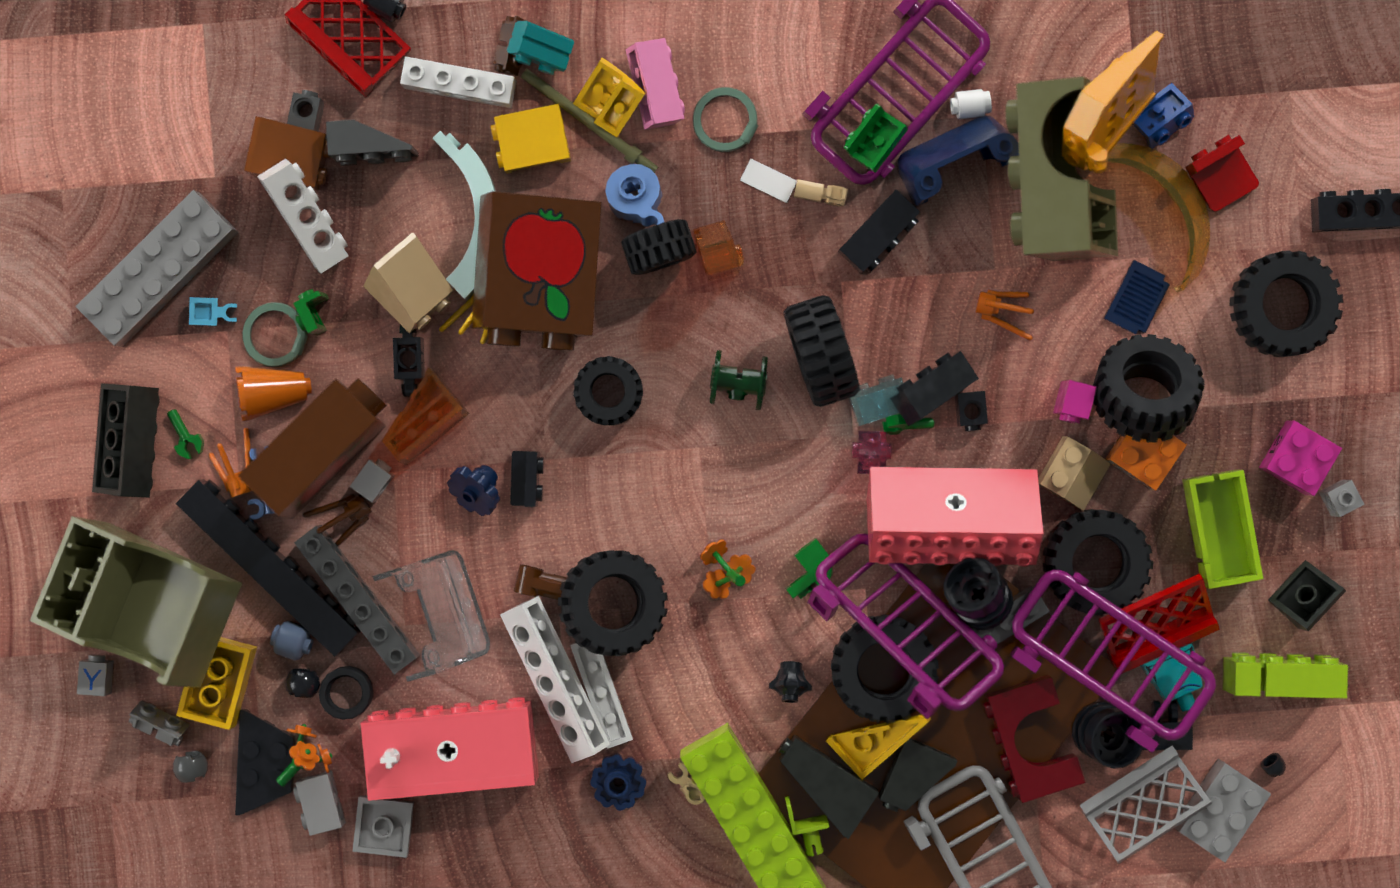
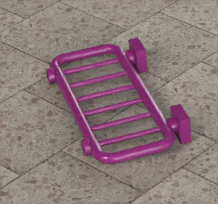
M903 0L893 13L900 19L907 13L910 18L831 107L826 104L831 97L822 91L802 113L809 121L814 116L819 119L811 130V141L814 148L851 182L866 185L877 179L879 175L885 178L895 167L891 163L951 94L970 73L976 76L986 65L983 59L990 50L989 34L955 1L925 0L920 4L918 0ZM935 6L945 7L979 39V47L971 57L926 17ZM921 21L925 22L966 60L953 77L908 38L909 34ZM903 41L948 81L935 97H932L890 58ZM885 61L930 101L916 118L871 78ZM868 82L912 123L907 127L908 131L876 173L869 170L865 174H859L823 142L821 136L827 126L832 123L848 137L850 132L835 120V117L848 103L852 104L861 114L864 115L866 113V110L853 97Z
M862 533L852 536L818 565L816 579L819 585L812 590L807 603L826 621L835 615L840 605L919 682L911 692L908 701L927 720L936 713L940 704L954 711L964 710L971 706L1003 675V661L998 653L994 651L997 648L996 640L990 635H985L981 638L903 563H889L888 565L897 574L857 607L842 590L875 563L867 562L839 587H836L827 577L828 570L861 544L868 545V534ZM902 577L917 592L877 626L861 610ZM922 596L937 612L899 645H896L882 629ZM942 615L957 631L917 665L901 649ZM962 634L977 651L940 684H937L922 668ZM979 655H984L993 666L992 671L961 699L951 698L943 688Z
M1062 570L1046 572L1039 579L1014 616L1012 631L1014 636L1025 646L1023 649L1015 646L1010 656L1036 673L1041 666V663L1036 660L1038 655H1040L1141 724L1139 729L1131 724L1125 734L1152 753L1159 745L1157 741L1152 739L1155 734L1166 740L1182 738L1194 724L1216 689L1214 674L1203 665L1206 659L1194 651H1191L1188 655L1086 586L1089 580L1076 571L1073 576ZM1053 581H1060L1071 589L1035 639L1024 631L1023 623L1049 584ZM1077 592L1094 605L1060 655L1042 644L1041 641L1073 594ZM1100 608L1117 619V621L1082 671L1064 659V657L1096 610ZM1124 624L1139 634L1140 637L1105 687L1087 673L1120 625ZM1146 639L1164 652L1133 698L1128 702L1111 691V688ZM1170 655L1186 666L1187 669L1157 713L1151 718L1134 705L1165 659ZM1193 671L1204 679L1205 687L1180 724L1175 729H1168L1157 721Z

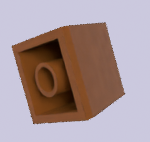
M255 116L244 171L257 177L279 162L287 159L291 164L297 163L305 177L301 180L306 188L311 186L313 190L319 191L320 184L324 185L327 177V169L324 168L325 160L330 158L328 155L327 134Z

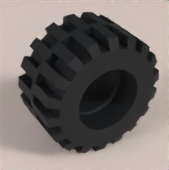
M681 219L645 228L628 235L621 241L631 274L634 275L647 274L670 267L692 258L697 253L686 220Z
M613 356L598 357L586 363L578 372V376L574 381L573 395L577 408L586 418L594 423L610 426L623 423L635 414L641 405L643 387L637 371L625 360ZM614 375L622 381L625 394L618 405L607 408L600 406L594 400L592 387L601 376Z

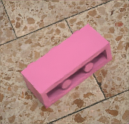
M666 39L634 43L626 49L632 79L645 92L644 97L639 103L644 129L678 123L684 119L685 107L683 101L679 98L677 89L678 78L673 72L671 64L672 53L670 47L667 46Z

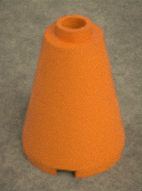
M244 366L235 367V372L241 373V377L236 378L239 406L241 411H246V415H241L242 422L307 400V394H312L310 377L305 378L302 372Z

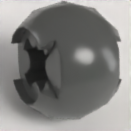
M190 751L185 752L186 756L178 757L177 755L175 757L173 773L180 782H194L197 777H205L208 771V762L201 752Z

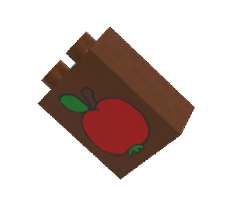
M491 191L480 196L472 328L488 330L487 344L520 346L521 332L542 334V349L574 351L575 337L593 336L602 202Z
M359 378L348 388L335 379L238 477L277 516L293 519L386 426L377 415L387 405Z

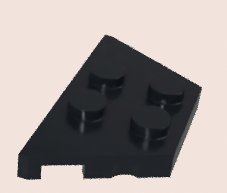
M241 709L239 717L235 815L238 816L293 791L294 777L284 787L278 784L276 779L292 762L293 758L290 756L289 750L292 746H295V736L285 730L278 729L271 722L253 715L247 709Z

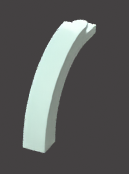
M439 131L433 137V140L461 169L469 184L474 202L475 220L469 247L459 265L446 278L454 289L468 301L474 294L480 196L496 191L487 168L471 146L467 143L459 150L458 147L461 144L451 133L445 136Z

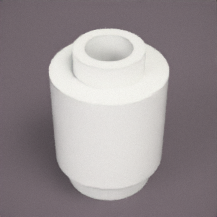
M982 89L955 92L954 98H950L952 115L956 114L957 119L982 117L985 116V113H991L990 92L983 91Z

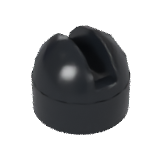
M1279 753L1268 755L1261 763L1262 769L1271 777L1281 776L1286 770V764Z

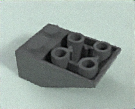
M358 121L326 122L328 155L336 162H339L341 166L357 165L358 160L368 161V164L385 163L384 159L393 158L395 162H410L412 157L419 156L418 151L412 145Z

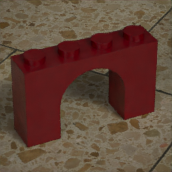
M1047 674L985 694L987 702L983 703L987 718H993L995 728L991 729L996 745L1001 744L1004 754L1000 755V760L1004 771H1010L1012 781H1009L1008 784L1013 798L1018 796V799L1025 803L1086 783L1078 757L1074 753L1045 762H1031L1022 758L1015 746V731L1024 717L1030 713L1060 704L1051 676Z

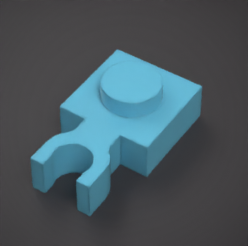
M190 297L189 325L217 326V318L237 322V318H229L226 315V310L229 307L237 308V304L230 303L223 307H218V298Z

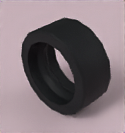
M352 666L339 667L328 673L322 680L319 688V699L323 709L332 717L341 720L353 719L362 714L371 704L373 697V686L368 675L361 669ZM340 677L354 678L362 688L361 700L353 708H340L331 699V686Z

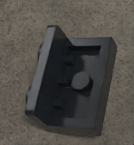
M512 452L510 504L512 506L537 507L538 501H543V485H539V474L544 473V457H540V452Z

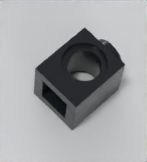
M985 391L958 393L955 395L957 426H964L965 431L981 430V424H988ZM970 403L978 408V415L974 419L967 418L964 412L965 407Z

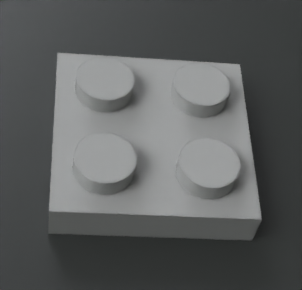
M360 795L358 797L352 852L407 858L414 801L397 799L368 801V796Z

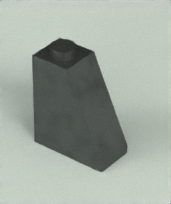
M910 738L898 748L878 796L883 801L882 806L895 812L899 808L906 811L956 766L957 759Z

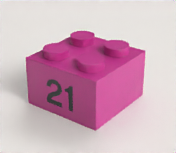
M1295 420L1286 421L1259 468L1304 495L1315 496L1342 448Z

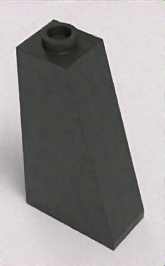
M794 735L791 740L786 738L778 751L781 753L780 761L842 835L849 839L879 794L878 790L798 736Z

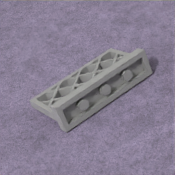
M1170 746L1080 804V808L1119 864L1211 805L1212 802L1182 762L1173 746ZM1177 767L1184 774L1182 785L1167 782L1168 774ZM1187 780L1190 782V784H1191L1193 787H1191V786H1186V785H1187ZM1151 784L1162 786L1159 800L1144 797L1145 788ZM1166 787L1181 790L1179 804L1163 801ZM1185 791L1198 793L1203 801L1195 806L1183 805ZM1128 799L1139 801L1136 815L1121 812L1122 803ZM1143 802L1158 805L1155 819L1140 816ZM1162 806L1177 808L1176 818L1172 821L1159 820ZM1104 814L1115 816L1113 830L1101 828L1096 820ZM1119 817L1135 820L1132 834L1117 831ZM1139 821L1154 823L1153 833L1147 837L1136 835ZM1106 834L1111 835V840L1108 839ZM1115 837L1131 838L1129 848L1119 854L1114 848ZM1135 839H1136V840H1141V841H1139L1138 843H1136V844L1134 845Z

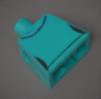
M1192 643L1179 648L1188 655L1191 651H1194ZM1168 655L1151 680V683L1163 700L1167 698L1187 669L1186 666ZM1160 657L1141 665L1147 676ZM1192 671L1172 699H1177L1182 712L1188 711L1194 704L1195 699L1192 692L1203 687L1201 676Z

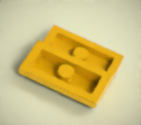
M602 57L573 104L594 117L596 125L613 136L618 137L644 97L645 92L625 73Z

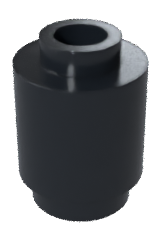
M404 0L363 1V4L368 6V10L391 22L396 18L400 20L407 7L404 4Z

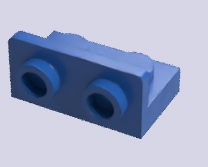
M1170 83L1156 94L1133 125L1146 138L1147 146L1153 149L1157 145L1164 144L1178 129H1183L1191 123L1194 118L1193 104L1173 83Z

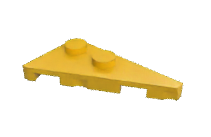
M921 714L905 720H895V723L886 722L833 734L828 737L826 742L863 780L925 726L931 718L927 720Z

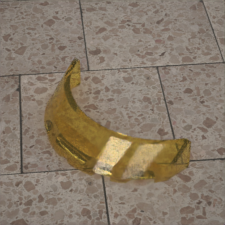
M1117 143L1109 152L1107 162L1129 165L1152 176L1161 184L1184 216L1189 235L1188 266L1183 281L1174 287L1176 292L1183 291L1199 276L1209 249L1210 222L1204 198L1194 181L1189 178L1188 173L1170 157L1149 147Z

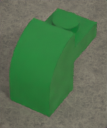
M816 538L794 553V556L807 572L785 588L792 598H795L797 595L800 599L813 590L811 584L814 582L819 585L816 579V570L818 565L829 555ZM832 568L827 572L829 580L831 579Z

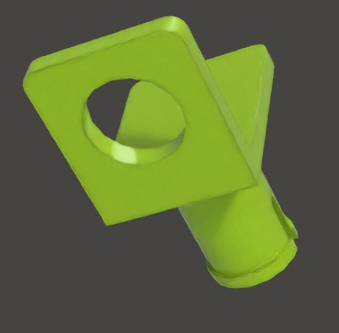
M785 797L793 836L803 834L807 856H814L812 845H815L817 855L822 854L824 850L819 830L829 828L827 816L821 815L794 821L790 799Z

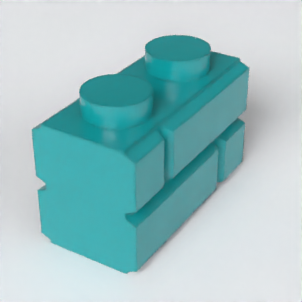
M517 21L507 53L515 55L516 62L529 66L531 62L539 65V71L554 75L555 71L564 72L566 70L574 40L529 21Z

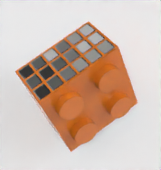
M1125 435L1124 437H1119L1105 460L1147 489L1156 491L1187 444L1175 436L1166 441H1162L1159 438L1157 442H1147L1146 439H1141L1138 442L1132 440L1131 436Z

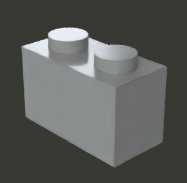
M332 770L329 773L323 772L304 777L296 782V787L293 789L296 802L301 803L303 809L301 814L302 826L304 830L308 829L310 836L344 826L346 821Z

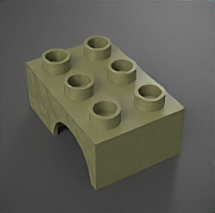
M1085 77L1017 83V99L1008 100L1006 103L1005 115L1008 131L1011 134L1018 133L1019 156H1011L1009 158L1008 178L1013 190L1021 189L1022 212L1012 213L1010 232L1013 244L1015 246H1023V255L1051 261L1118 256L1116 190L1100 189L1089 184L1088 180H1084L1080 176L1075 166L1070 165L1062 157L1064 125L1081 91L1092 82Z
M72 516L30 621L82 646L104 650L138 662L160 674L161 676H158L157 682L165 686L201 687L242 583L111 523Z

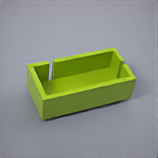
M1231 470L1182 479L1196 558H1201L1203 561L1197 564L1199 573L1204 579L1205 587L1213 589L1262 580L1263 573L1244 470Z
M1232 652V657H1223V690L1235 696H1261V691H1265V696L1347 699L1348 665L1339 663V658L1331 657V655L1315 654L1314 659H1311V657H1305L1303 654H1287V658H1283V656H1276L1274 653H1259V658H1256V656L1249 655V653Z

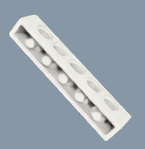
M539 596L500 614L571 763L593 756L609 746L610 743Z

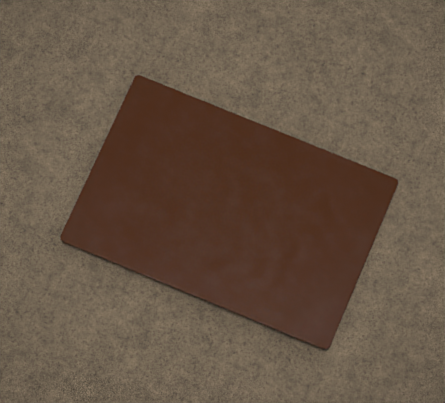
M925 563L916 576L955 612L944 595L943 584L947 573L956 564L935 565ZM1003 577L1013 596L1021 592ZM908 584L884 615H891L917 591ZM920 596L897 617L905 619L918 628L937 611ZM1049 613L1043 615L1024 627V631L1036 639L1052 615ZM940 615L922 632L935 650L957 630ZM1056 619L1041 643L1060 655L1074 633ZM962 634L936 656L939 669H937V684H940L975 652ZM1014 634L998 643L997 648L994 650L1001 657L1004 664L1001 678L971 706L964 710L954 711L940 704L936 713L930 717V721L911 737L957 759L956 766L936 784L972 765L981 766L990 772L993 779L999 777L1007 789V792L1002 795L1010 809L1017 802L1018 796L1013 798L1008 782L1012 781L1009 770L1004 771L1000 760V755L1004 753L1001 744L996 745L991 729L995 728L993 718H987L983 703L987 702L985 694L1047 674L1052 677L1060 704L1030 713L1020 721L1015 731V746L1022 758L1031 762L1050 760L1072 733V725L1076 715L1084 706L1096 702L1100 697L1040 655H1038L1036 660L1041 663V666L1036 673L1010 656V653L1015 646L1023 649L1025 645ZM1078 637L1064 659L1083 671L1096 650ZM879 643L869 647L863 653L858 665L861 682L867 689L877 694H891L898 691L907 682L910 674ZM1100 654L1087 674L1106 687L1117 670L1110 661ZM979 655L951 680L943 690L951 698L961 699L992 671L993 666L984 655ZM832 680L787 738L791 740L794 735L798 736L857 775L826 740L833 734L886 723V721H879L877 723L856 715L853 710L844 704ZM917 711L910 714L911 717L921 715V713ZM779 747L758 774L789 826L791 827L785 797L790 799L794 821L825 815L782 764L779 758L781 756V753L778 752ZM898 749L863 779L875 787L878 792L882 788ZM971 777L932 799L929 803V810L933 818L937 819L987 789L979 777ZM877 795L849 839L842 835L828 817L829 828L819 830L824 850L823 854L865 888H948L955 880L931 835L927 837L931 845L920 850L903 822L911 816L918 822L922 821L918 811L919 799L906 811L899 808L895 812L882 806L883 801ZM988 795L937 825L946 842L949 843L1000 813L991 796ZM1002 819L950 848L960 867L971 860Z

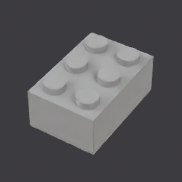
M1217 759L1200 784V787L1212 804L1175 827V829L1223 862H1226L1271 793L1225 762ZM1194 793L1187 805L1195 806L1203 800L1198 793Z

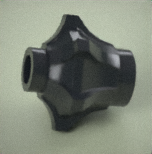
M784 661L780 663V669L775 679L769 683V689L776 691L782 697V702L797 703L798 697L805 692L812 691V685L804 676L802 663Z

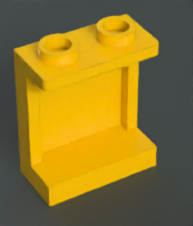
M559 104L494 117L495 124L491 125L493 140L499 141L501 150L496 152L499 168L504 167L507 174L512 173L514 170L559 161L560 163L571 161Z

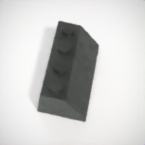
M101 383L92 492L124 497L150 498V490L153 486L152 466L155 460L157 408L160 403L159 388Z

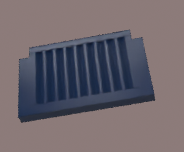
M1133 260L1103 319L1133 334H1137L1138 330L1146 333L1170 286L1169 283L1163 281L1165 275Z

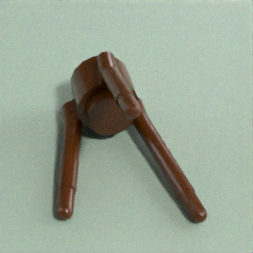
M351 494L344 499L304 512L303 517L306 518L346 505L343 507L344 513L316 530L320 534L347 517L351 521L357 519L336 541V545H340L362 523L369 520L367 515L372 510L361 494L356 497L354 494Z

